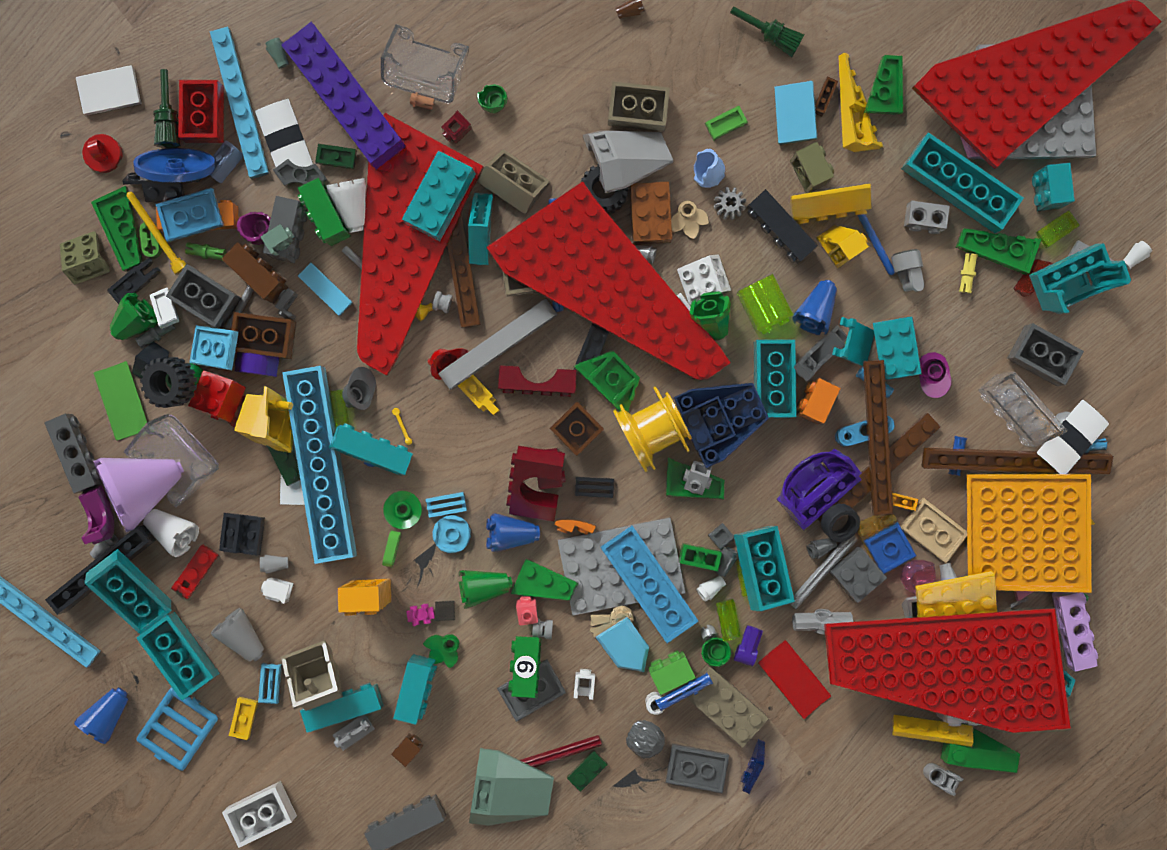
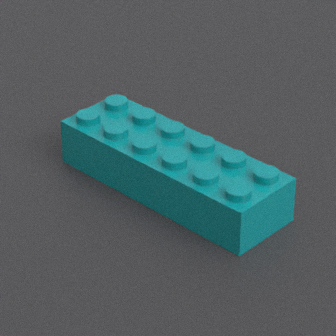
M929 132L920 140L901 168V170L993 233L1003 230L1024 199L1021 195Z

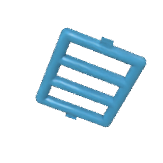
M171 687L136 740L155 753L154 757L157 759H164L178 770L183 771L217 722L218 717L200 705L201 701L195 697L193 699L188 697L182 701ZM173 697H176L208 719L203 729L168 706ZM162 713H165L197 735L192 745L157 722ZM151 729H154L185 750L187 753L181 761L147 739L146 737Z

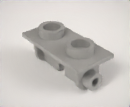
M366 715L359 716L333 734L336 740L334 744L337 748L341 747L344 751L375 730Z

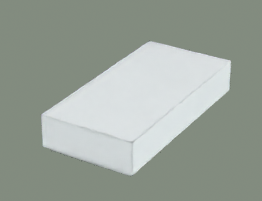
M168 288L150 295L157 322L161 329L179 322L174 302L165 297L169 292Z

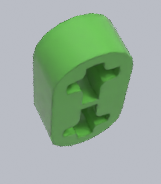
M143 222L139 230L142 252L149 258H157L162 253V248L151 232L150 235L146 233L148 227ZM151 244L156 247V250H153V254L148 251L151 248Z
M391 530L383 557V566L393 567L401 532Z

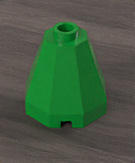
M720 291L703 293L699 301L695 299L691 303V318L709 333L714 340H722L728 335L730 299L728 296L724 297Z
M127 293L121 299L111 321L110 333L117 340H127L158 324L152 305L145 299L141 301L137 299L139 295L136 293Z

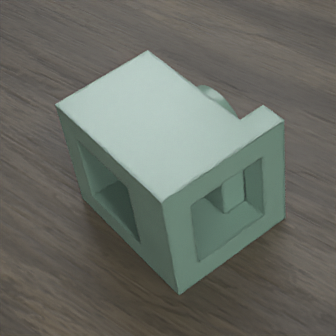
M279 224L261 236V239L270 253L278 256L279 253L277 251L287 249L293 241L292 238L295 236L289 227L285 228Z

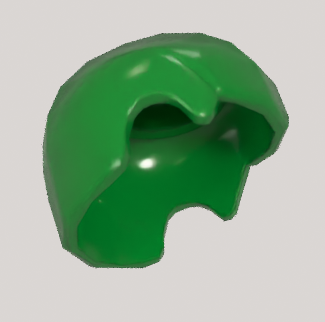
M496 84L485 85L484 89L477 93L478 103L484 111L489 113L500 112L508 101L506 91L502 86Z
M714 637L703 644L701 654L708 665L720 667L731 658V648L724 639Z

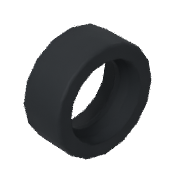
M846 504L831 506L824 513L821 520L823 532L835 542L849 540L856 534L860 526V517ZM848 515V520L844 527L833 531L832 528L836 520L841 516Z

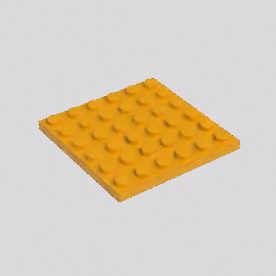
M967 474L968 576L992 571L995 574L996 590L1092 593L1091 474Z

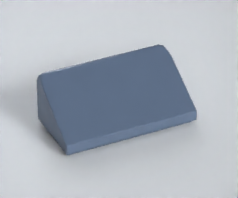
M225 140L213 155L215 170L210 176L217 182L222 183L244 157L243 153Z

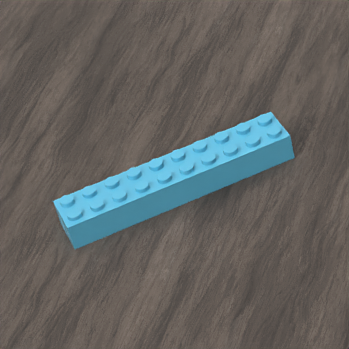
M316 366L282 372L287 402L293 403V408L289 410L314 563L318 564L357 556L340 452L329 448L336 427L326 368Z

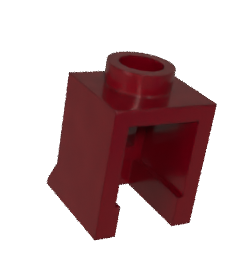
M457 110L441 126L443 130L442 135L449 142L453 141L457 144L472 129L471 123ZM457 122L461 127L454 133L450 128Z

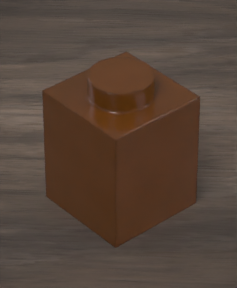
M408 733L391 755L406 767L422 749V741L415 734L411 735Z

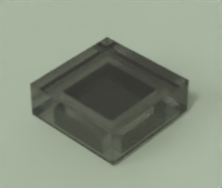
M455 600L435 601L436 621L456 620Z

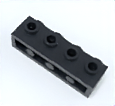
M766 189L747 206L748 215L753 220L757 219L761 224V229L774 238L773 242L777 247L783 248L787 252L786 256L791 262L800 263L818 246Z

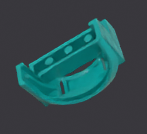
M1104 243L1094 244L1029 275L1042 311H1050L1056 314L1069 313L1067 307L1101 292L1127 285L1132 281L1125 261H1110ZM1086 272L1089 273V276H1090L1091 281H1092V285H1091L1090 282H1089V279H1088V277H1087Z

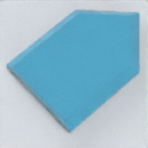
M628 617L596 636V639L618 668L640 672L645 671L649 645Z

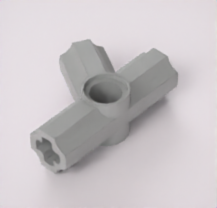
M817 609L815 613H794L792 615L794 631H814L819 634H825L824 624L853 622L851 612H831L826 609Z

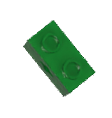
M682 543L678 562L718 571L722 552Z

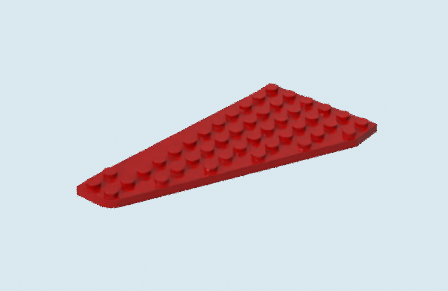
M1128 0L935 64L912 89L993 169H996L1016 148L1144 40L1162 21L1142 2Z

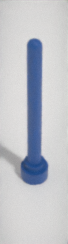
M866 214L857 215L887 273L894 275L893 265Z

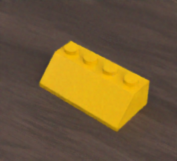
M863 184L793 195L790 197L792 218L797 221V224L809 223V219L816 218L817 221L828 220V216L836 215V218L848 217L847 213L855 212V215L867 214V210L871 209V185Z

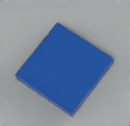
M898 522L863 540L874 562L883 574L916 557Z

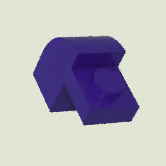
M237 353L235 372L277 377L279 358L252 353Z

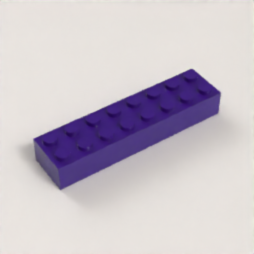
M312 21L281 44L375 169H378L406 147Z

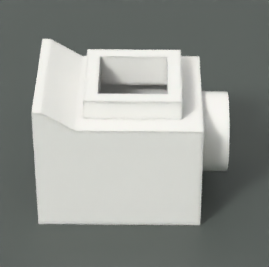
M271 577L263 582L261 592L266 596V599L277 602L281 601L285 604L289 602L294 583Z
M580 669V672H576L574 698H578V695L589 696V699L593 700L595 674L591 673L592 670ZM580 678L590 679L589 687L579 686Z

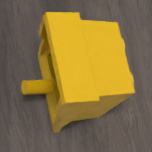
M264 386L263 396L246 394L234 431L255 443L270 446L277 451L291 453L293 433L289 410L293 408V403L287 402L286 398Z

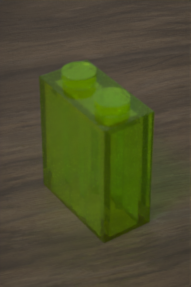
M773 274L736 293L756 334L762 332L764 335L773 330L772 326L778 323L782 326L790 322L789 318L793 316Z

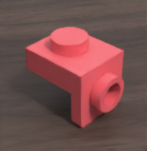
M523 596L517 599L516 609L519 625L538 623L536 597Z

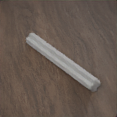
M855 535L847 541L840 542L793 595L795 602L789 603L793 608L797 609L852 547L858 539Z

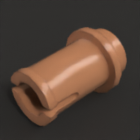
M418 92L411 94L410 104L414 108L418 106L430 110L433 109L435 98L418 95Z

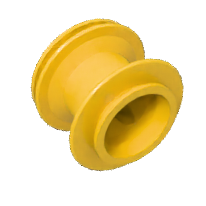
M655 386L653 389L659 401L633 415L627 412L622 404H620L621 411L613 410L645 472H648L647 467L649 466L653 470L656 469L653 464V454L678 441H681L686 452L689 453V448L684 438L692 439L669 393L666 392V396L662 398Z

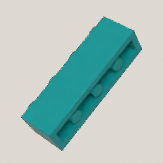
M349 424L337 426L329 446L330 449L399 476L406 474L413 453L408 452L407 447L401 445L395 447L390 445L391 441L384 438L375 439L372 437L373 434L366 431L361 433L355 431V427Z
M370 682L361 685L360 689L353 691V688L342 691L341 698L307 711L302 708L300 713L308 733L380 710L384 704L378 685H371Z

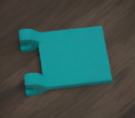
M841 317L840 325L848 327L849 332L845 347L843 349L834 347L832 355L863 367V361H868L874 338V330L857 322L854 318L847 319Z

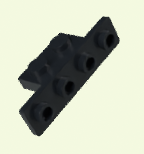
M135 172L127 174L122 182L123 185L142 184L145 202H165L185 196L183 183L200 182L201 179L186 182H159L142 178Z

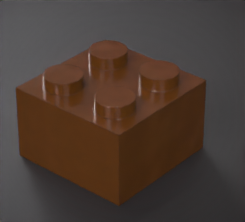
M578 402L549 428L576 456L604 430Z

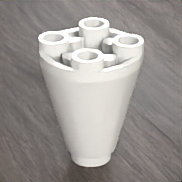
M364 178L353 180L354 184L352 180L339 183L340 187H338V183L326 185L328 194L349 233L364 230L366 183Z

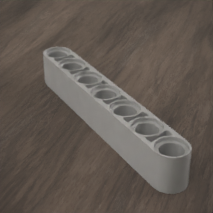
M544 299L443 369L439 376L449 390L455 388L551 321L558 314L548 300Z

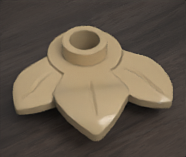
M691 201L682 202L678 207V213L671 219L672 232L676 233L683 230L686 236L691 239L697 236L699 225L709 223L706 212L697 209L696 205ZM689 208L691 213H684V209Z

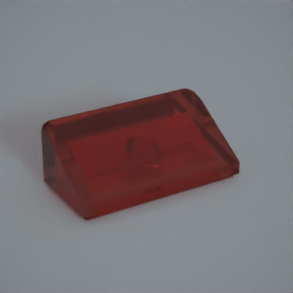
M1035 259L1028 275L1023 274L1013 289L1023 297L1031 295L1034 292V287L1029 275L1053 263Z

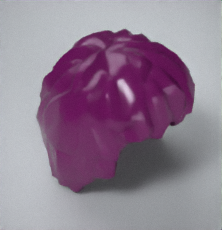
M249 212L238 219L237 231L252 245L265 244L261 236L268 232L271 217L263 212Z

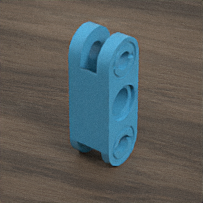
M887 416L889 434L894 429V421L890 416ZM867 420L839 428L835 433L836 442L841 446H851L867 441L868 435L863 436L860 432L862 426L867 427ZM845 434L848 435L847 440L844 438Z

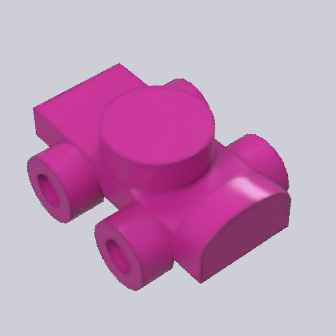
M422 604L419 609L417 605L410 606V610L406 611L408 622H412V626L420 625L419 621L423 620L424 624H429L431 619L435 618L434 607H429V604Z

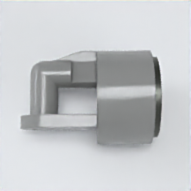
M912 249L893 254L891 259L894 273H898L903 290L906 292L923 290L924 280L921 270L923 262L920 250Z

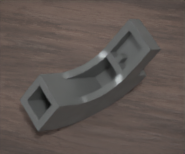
M838 325L796 362L794 368L801 378L808 381L833 356L834 347L841 349L845 346L847 335Z

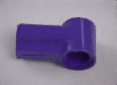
M749 625L746 626L742 641L736 648L734 661L753 667L757 658V648L763 630Z

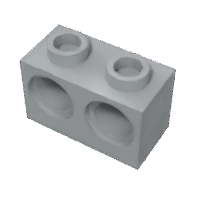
M910 201L906 206L904 227H909L910 231H921L923 229L928 230V233L940 234V232L947 229L950 206ZM913 213L920 215V221H916L913 218ZM933 215L939 218V224L933 222Z

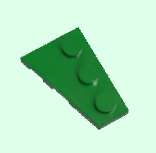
M884 55L881 57L864 113L897 115L903 113V56Z
M668 457L666 496L724 499V479L710 474L712 481L709 489L705 488L703 495L692 493L684 489L686 481H683L686 469L690 470L691 466Z
M525 559L511 594L571 600L578 582L536 562Z

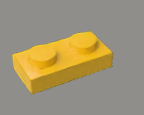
M244 697L237 699L229 736L244 740L250 738L258 701Z

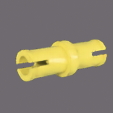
M965 254L964 267L960 273L962 279L959 292L972 293L978 257L976 254Z

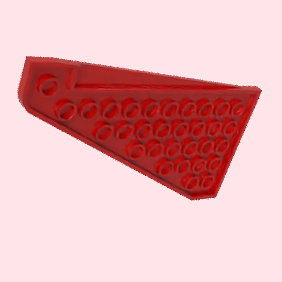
M384 113L383 116L406 147L378 169H375L368 161L357 353L362 362L388 376L405 343L404 340L469 194L481 175L484 166L391 115ZM438 151L472 167L476 173L441 241L406 225L402 220Z
M583 181L486 247L505 275L693 379H708L731 363L709 333L691 318L688 308L597 202Z

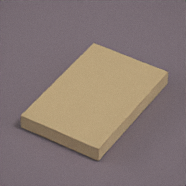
M925 498L919 501L916 511L912 510L900 526L906 534L944 563L950 560L967 537L965 529Z

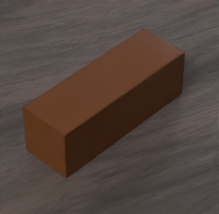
M828 76L815 102L816 114L821 117L824 115L838 83L837 80Z

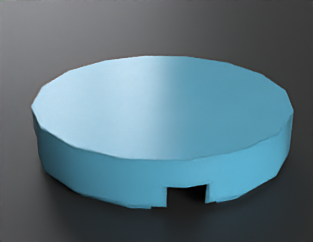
M447 515L441 518L433 529V540L436 546L446 553H457L463 550L469 544L471 538V529L468 523L457 515Z

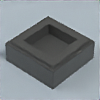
M723 523L708 534L720 550L734 539L733 534Z

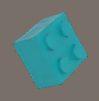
M1071 163L1046 165L1033 174L1032 185L1035 187L1036 193L1034 204L1037 206V211L1061 209L1075 201Z

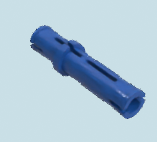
M705 673L655 701L660 711H663L692 694H698L699 690L712 685L713 682L708 673Z

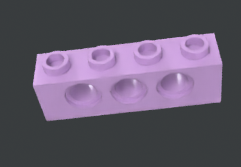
M1052 593L1067 667L1076 672L1098 666L1096 660L1098 659V653L1093 646L1094 635L1089 627L1090 616L1085 608L1086 597L1084 593ZM1075 607L1074 613L1070 614L1071 608ZM1079 625L1078 631L1074 633V628ZM1083 644L1082 649L1078 651V647Z

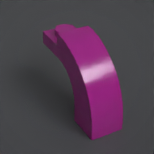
M102 485L84 491L78 498L87 515L88 529L81 538L84 544L92 542L94 545L113 537L114 517L110 502Z

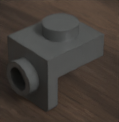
M288 288L283 290L278 297L279 301L275 307L279 309L278 314L285 319L289 317L292 319L296 318L294 314L288 311L298 296L296 292Z

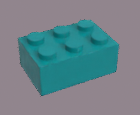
M913 317L873 323L878 359L884 360L885 380L921 375L922 370Z
M416 654L411 656L407 662L393 719L415 725L419 719H423L428 706L425 700L427 701L428 696H430L433 686L430 682H432L437 671V666L434 665L435 659Z

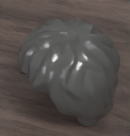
M641 720L635 722L630 729L626 743L637 756L646 759L654 757L662 751L665 745V737L657 725L650 721Z

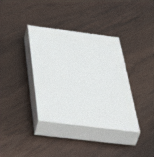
M132 65L76 77L82 110L85 116L141 104L135 70Z

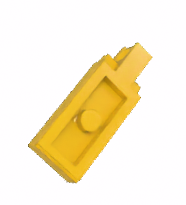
M474 375L457 385L483 412L488 409L494 416L499 412V409L493 404L496 401L494 396Z

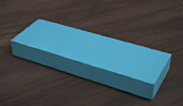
M310 263L298 275L337 315L341 316L353 303L313 263Z

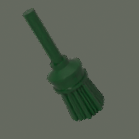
M734 6L730 11V14L760 29L761 33L764 34V42H768L772 46L775 45L790 57L794 56L805 35L784 27L785 24L778 22L777 19L771 23L767 21L764 23Z
M160 69L161 104L159 109L153 111L154 124L156 125L154 146L159 148H177L181 146L177 128L179 124L178 112L173 110L172 105L169 104L168 70Z

